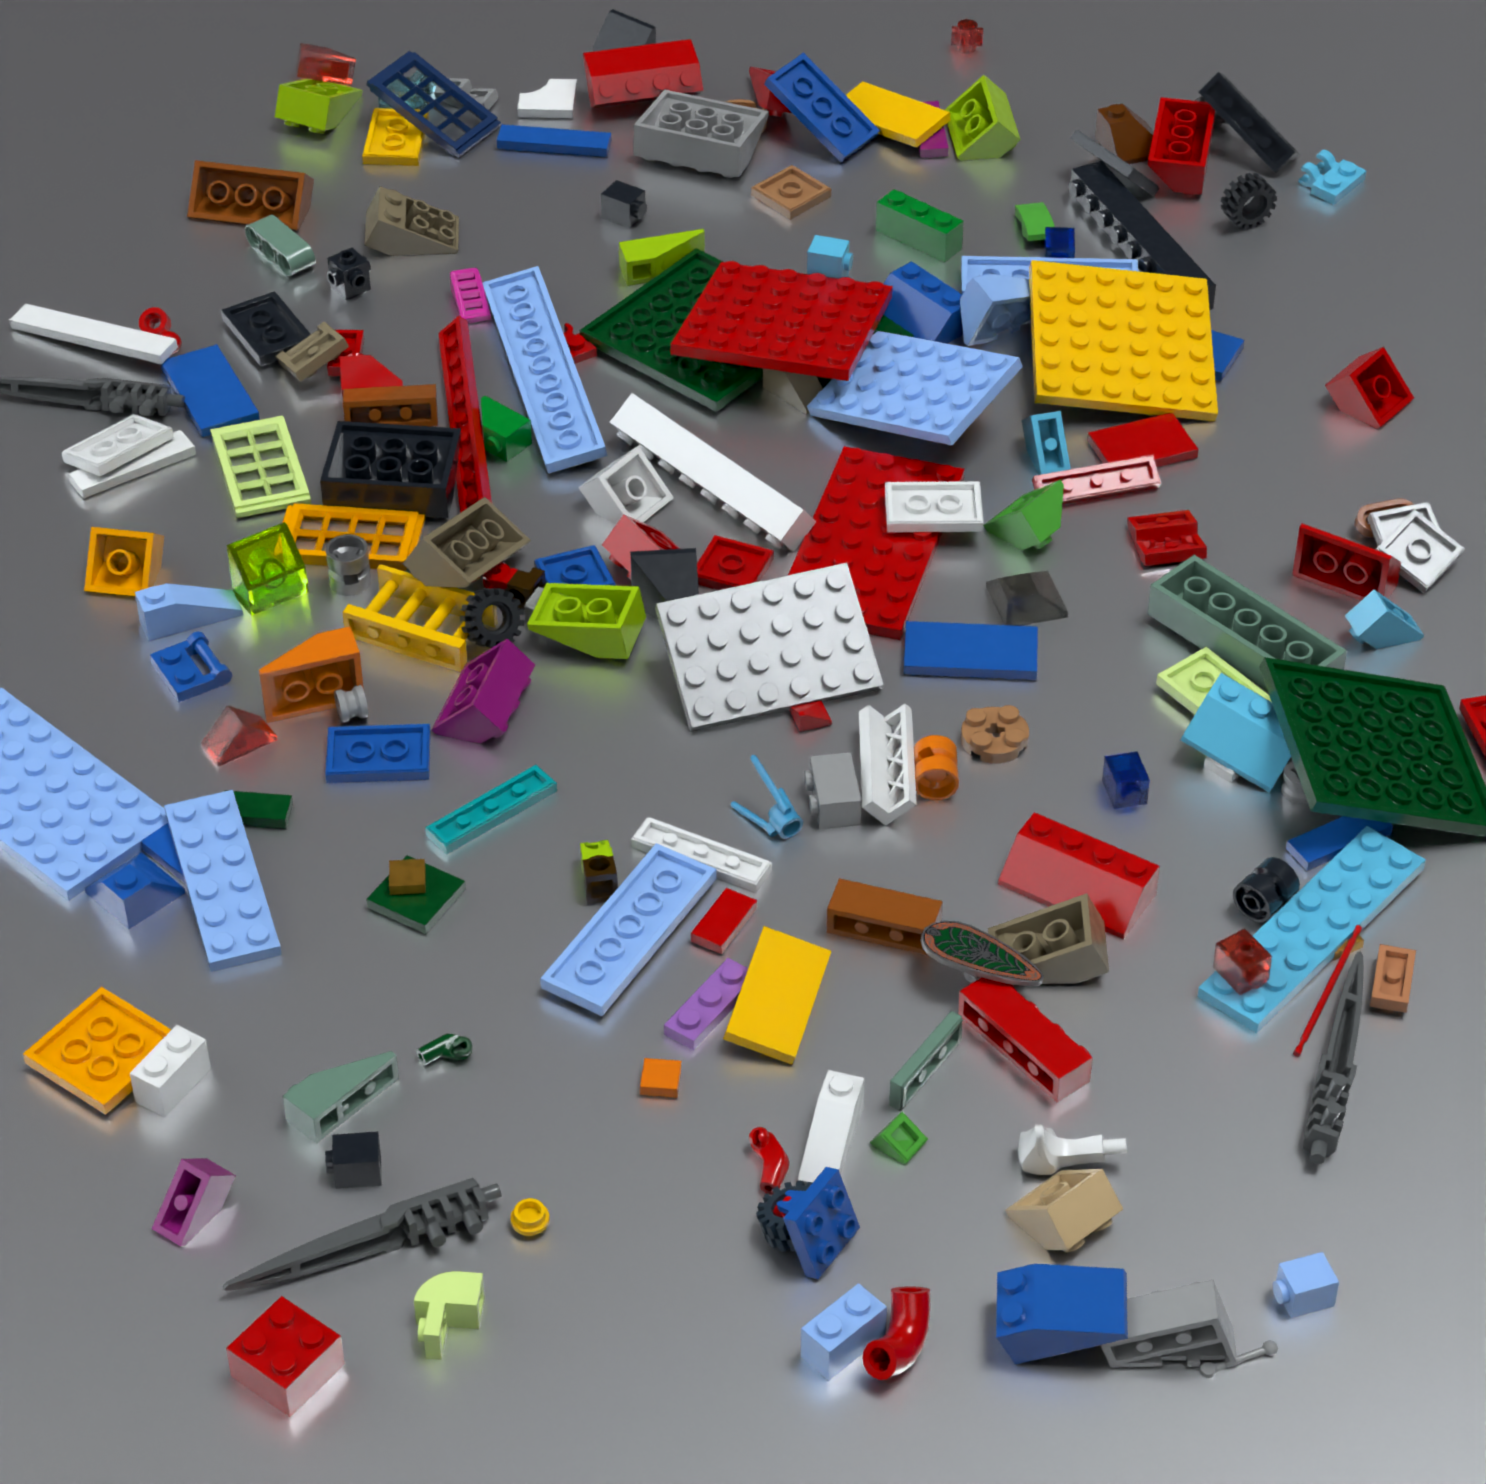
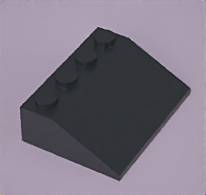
M337 421L320 479L323 505L417 511L419 514H425L426 517L448 518L454 497L462 434L461 428Z

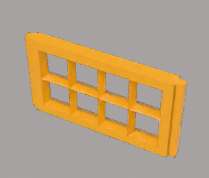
M294 503L293 506H287L273 552V560H280V563L328 566L326 551H321L324 540H331L344 534H353L363 538L366 543H372L369 553L370 569H377L381 564L406 571L407 568L403 563L420 542L425 523V514H419L417 511ZM315 519L323 521L320 530L300 529L302 520ZM330 521L350 522L347 532L327 531ZM357 522L377 524L375 534L355 533ZM385 524L405 525L402 536L384 535L382 533ZM297 538L316 539L314 550L294 549ZM379 544L400 545L397 556L377 554Z

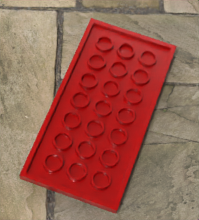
M844 446L813 516L816 523L808 534L805 535L788 575L847 563L868 634L901 640L906 628V621L910 618L943 532H887L885 482H963L965 469Z

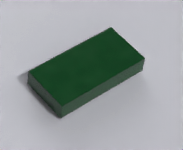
M233 791L243 825L287 828L293 806L292 795Z

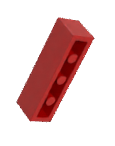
M981 977L959 991L958 1014L962 1016V1019L1056 1103H1059L1090 1082L1093 1057L1088 1050L1074 1042L1065 1034L1060 1025L1050 1021L1033 1002L1027 1001L1019 994L1012 984Z

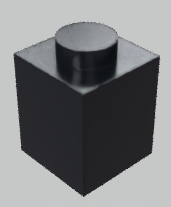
M616 180L601 193V217L606 220L631 228L647 212L645 190Z
M379 1132L333 1134L332 1150L325 1151L327 1174L334 1173L336 1189L382 1186Z

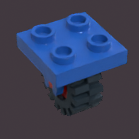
M825 1167L814 1182H808L806 1186L804 1181H797L796 1186H792L791 1182L784 1183L785 1188L782 1190L778 1186L773 1188V1195L771 1196L766 1193L762 1197L764 1203L759 1202L757 1206L758 1211L756 1212L767 1243L769 1242L770 1246L774 1249L778 1246L779 1251L785 1252L788 1246L791 1252L796 1251L805 1276L814 1279L820 1278L860 1228L839 1169Z

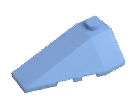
M991 274L975 276L969 280L960 298L963 338L967 346L994 341L997 339L998 333L1007 329L1011 333L1020 330V325L1031 320L1029 279Z

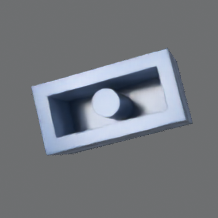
M858 1283L801 1328V1358L828 1381L861 1356L868 1343L885 1335L887 1306Z

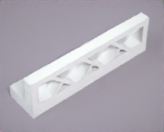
M903 704L886 717L870 705L859 711L862 808L884 825L889 824L917 805L912 709L906 704ZM899 723L895 732L892 734V727ZM900 743H902V746L900 747L896 756L893 757V754L896 751L897 747ZM903 767L902 772L900 773L896 782H894V778L896 777L900 768ZM904 791V799L896 803L900 794Z

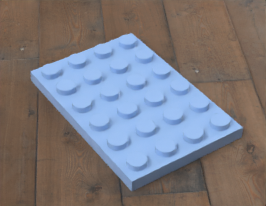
M877 331L872 335L849 381L832 379L807 405L811 416L953 445L1023 366L1020 358L1016 356Z

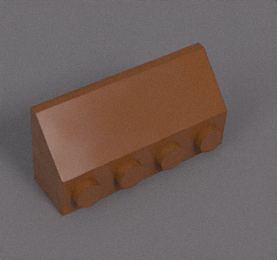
M195 160L187 217L249 225L264 217L274 215L291 230L299 231L311 206L314 179L301 172Z

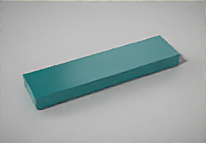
M534 765L426 826V836L447 855L557 792V782L540 767Z

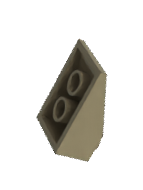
M1087 893L988 928V934L1009 945L1037 966L1044 976L1042 984H1076L1109 972L1104 920Z

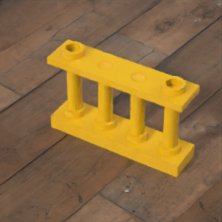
M380 564L377 567L379 592L365 609L348 604L342 612L344 627H351L355 640L461 672L467 663L466 639L469 633H464L461 628L466 626L465 622L459 626L453 636L438 632L437 630L449 614L458 617L465 616V611L461 610L462 605H468L467 597L469 595L474 596L475 594L457 587L425 586L411 573ZM392 596L407 601L394 618L379 613ZM420 605L436 610L423 627L408 622ZM491 605L484 610L482 614L484 625L496 627L498 624L497 606Z

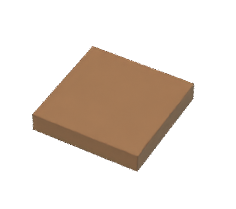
M793 165L751 187V196L790 220L829 199L832 192L830 187Z

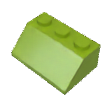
M985 75L979 78L945 109L950 112L951 120L947 124L957 158L961 161L1001 158L1021 140L1006 93Z

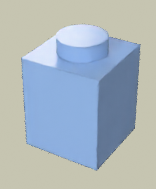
M1320 1252L1279 1263L1277 1278L1273 1282V1292L1277 1302L1284 1304L1290 1317L1293 1318L1334 1307L1339 1281L1324 1253Z

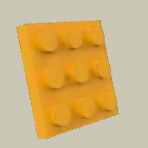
M101 986L23 1053L24 1062L106 1115L133 1091L130 1072L155 1048L171 1029Z

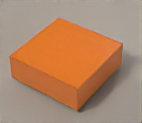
M644 1058L640 1095L678 1098L682 1061Z

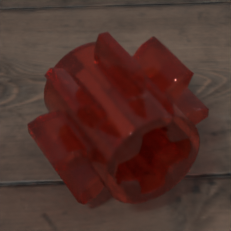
M971 19L959 21L957 27L952 26L951 45H957L956 48L961 53H973L976 51L977 46L982 47L983 28H978L977 22Z

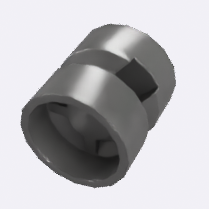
M344 534L331 539L326 545L328 576L331 589L337 594L344 596H354L363 593L371 585L369 553L366 541L360 536L353 534Z

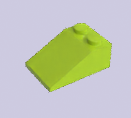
M315 77L279 84L274 117L284 120L285 125L300 127L301 124L309 126V131L324 134L326 130L336 128L360 99L363 90Z
M546 583L527 623V627L530 631L596 658L628 659L644 624L646 614L638 586Z

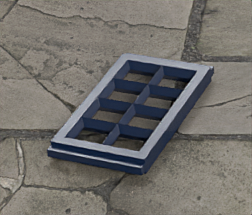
M408 51L366 83V86L370 88L372 93L453 157L460 158L501 126L497 116L415 52ZM413 67L427 77L417 85L403 75ZM396 79L410 89L400 98L386 88ZM431 81L445 91L435 100L421 90ZM414 94L428 104L419 112L404 102ZM449 96L463 106L454 114L440 105ZM433 108L446 118L438 126H434L423 117ZM468 110L481 120L473 128L468 127L458 119ZM451 123L465 133L456 141H453L441 131Z

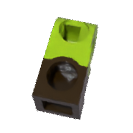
M608 839L593 843H580L587 905L604 903L618 888L617 870L612 847H610Z

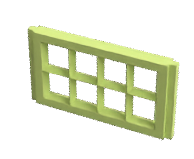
M283 416L210 429L214 448L237 518L287 509L288 505L293 506L294 503L312 504L310 493ZM273 433L278 435L279 440L256 444L254 438ZM248 438L250 446L227 450L226 442ZM283 450L284 457L261 460L260 453ZM254 455L256 462L232 466L230 459ZM288 466L290 473L267 478L265 470ZM259 471L261 479L242 483L237 482V475ZM294 483L296 490L272 494V486ZM265 489L267 496L247 500L242 498L241 492Z

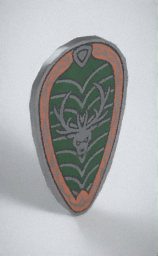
M944 920L930 924L924 928L921 935L922 948L931 958L941 964L965 972V979L971 983L980 977L1020 986H1039L1043 982V974L1027 957L994 936L972 925L959 921Z

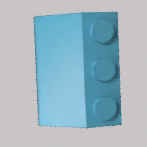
M1223 673L1219 675L1180 739L1182 742L1226 768L1234 770L1238 775L1269 793L1291 759L1272 702Z

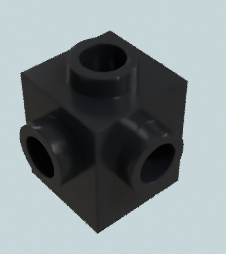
M353 247L342 250L327 258L329 269L327 271V278L330 287L345 300L371 290L369 275L371 265L368 259L359 254Z

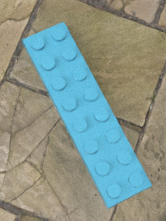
M1366 826L1198 987L1197 997L1257 1034L1334 958L1335 952L1352 937L1356 925H1360L1363 930L1424 870L1426 859Z

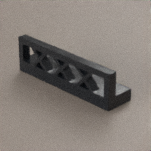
M1218 72L1198 92L1275 173L1291 159L1295 160L1300 155L1224 74Z

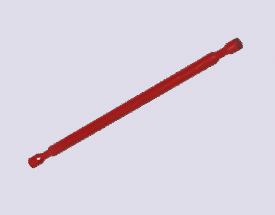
M1360 925L1355 926L1353 935L1348 940L1300 1038V1043L1293 1052L1297 1057L1301 1055L1303 1046L1307 1042L1356 943V938L1362 930Z

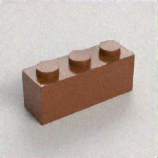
M436 384L344 389V421L438 426Z
M839 878L827 907V933L928 955L922 948L921 935L924 928L934 922L942 921L943 901Z

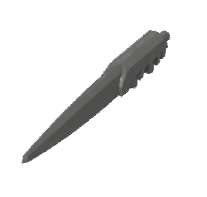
M0 377V393L55 403L85 406V410L97 411L102 409L103 411L110 410L113 413H124L128 408H132V414L140 413L142 416H153L158 411V415L165 416L170 412L171 406L184 407L185 396L172 394L171 385L109 378H94L84 381L55 378Z
M1361 951L1355 954L1335 1015L1326 1055L1322 1054L1318 1066L1303 1140V1149L1310 1152L1309 1159L1315 1164L1324 1163L1325 1157H1329L1337 1150L1346 1113L1348 1092L1356 1074L1357 1065L1353 1064L1360 1024L1364 973L1363 954Z
M470 1178L392 1204L382 1214L312 1240L227 1281L223 1285V1290L234 1291L270 1284L339 1266L385 1250L387 1253L401 1249L407 1239H409L412 1246L419 1244L418 1236L427 1233L434 1247H440L446 1242V1237L441 1228L445 1227L449 1234L456 1232L455 1223L464 1221L470 1234H478L483 1229L481 1221L489 1219L487 1203L502 1198L501 1190L497 1183L480 1188L474 1178Z

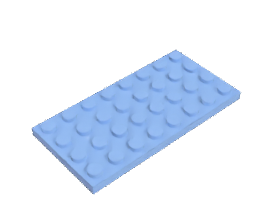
M1 687L0 848L69 901L83 892L85 887L143 851L141 841L168 823L165 809Z

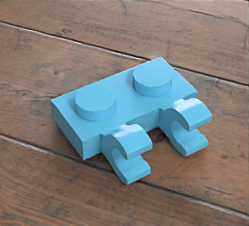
M1322 150L1316 155V158L1323 162H1319L1317 165L1311 162L1304 164L1301 167V171L1306 172L1308 175H1303L1298 182L1305 187H1310V194L1335 205L1365 180L1367 171L1344 159L1338 163L1331 152Z

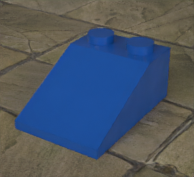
M1030 1264L997 1272V1340L1016 1365L1128 1339L1127 1273L1124 1269L1050 1264Z

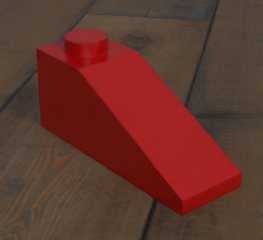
M750 66L749 74L758 105L767 109L769 115L782 117L783 112L792 114L764 85L767 78L776 71Z

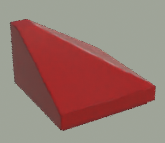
M822 700L789 708L800 732L832 725V720Z

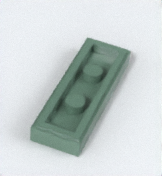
M950 1011L890 1080V1106L899 1111L903 1109L959 1045L962 1038L963 1019L961 1015Z

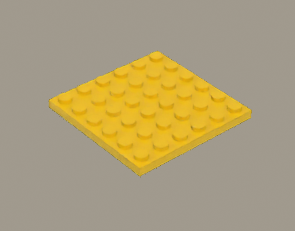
M1031 260L1029 266L1034 403L1157 416L1173 413L1176 418L1216 421L1218 406L1207 279Z

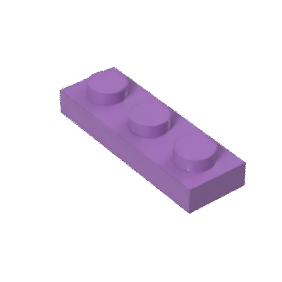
M727 958L664 1024V1035L695 1050L733 1010L748 968Z

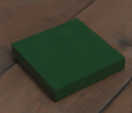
M406 855L403 860H409V859H415V858ZM425 863L426 893L390 895L388 875L366 899L367 908L427 934L466 890V883L458 877Z

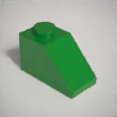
M487 396L481 398L485 450L508 462L532 444L531 420Z

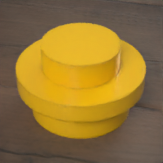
M527 1198L521 1200L516 1204L511 1213V1225L516 1232L522 1235H537L543 1232L549 1225L548 1209L537 1199Z

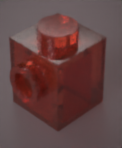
M1245 928L1216 943L1213 968L1239 995L1251 989H1258L1269 980L1272 955Z

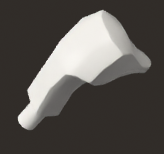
M1035 1124L1034 1128L1021 1132L1018 1143V1157L1022 1170L1035 1175L1054 1174L1059 1168L1077 1164L1105 1162V1155L1127 1153L1126 1138L1104 1139L1102 1134L1079 1139L1058 1138L1052 1128H1044L1042 1124Z

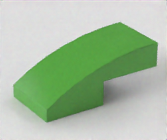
M1043 202L1015 205V217L1022 223V235L1028 241L1057 238L1052 217Z

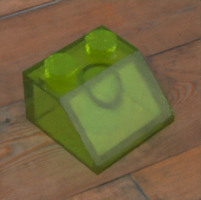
M285 522L226 545L233 592L251 616L309 592L305 564Z

